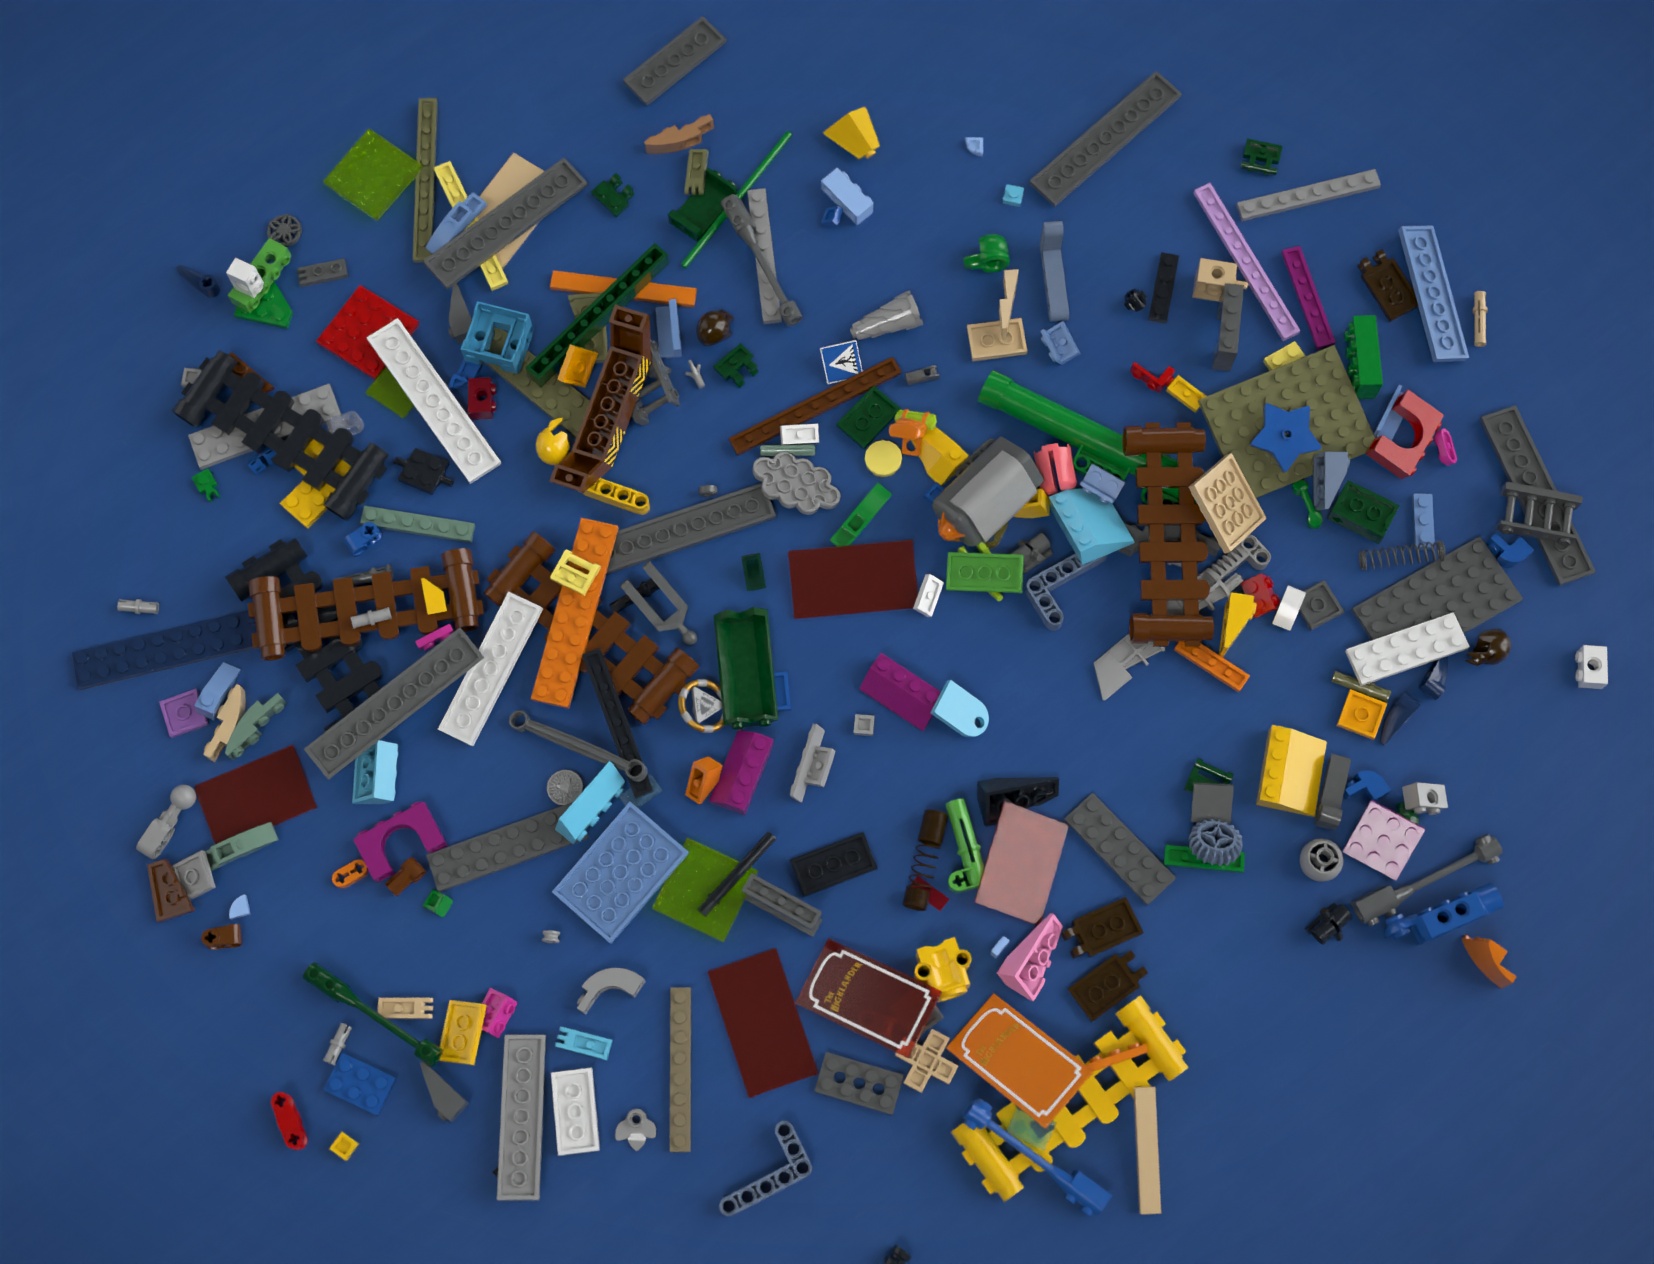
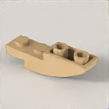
M238 684L229 691L226 703L219 708L217 718L222 724L217 726L213 739L204 748L203 755L213 762H216L224 746H227L234 728L245 714V690Z

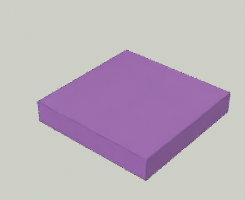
M197 689L159 702L171 738L209 725L207 718L198 714L195 710L194 705L199 698Z

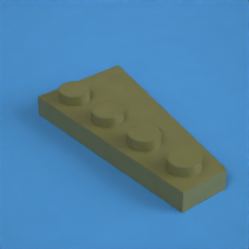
M602 293L568 295L575 319ZM607 324L585 345V349L598 353L594 364L604 363L608 354Z

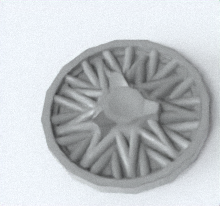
M571 770L557 771L550 777L547 783L548 796L554 803L561 806L574 802L583 792L581 778Z

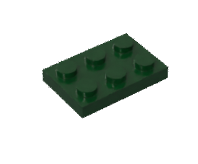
M873 386L836 424V427L864 450L894 420L895 415L901 408Z

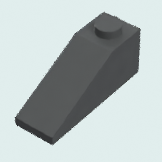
M456 283L452 289L449 313L451 328L448 331L451 339L455 338L457 344H460L466 339L472 319Z
M422 1061L420 1066L434 1107L438 1110L436 1114L445 1122L447 1119L453 1122L469 1103L428 1064Z

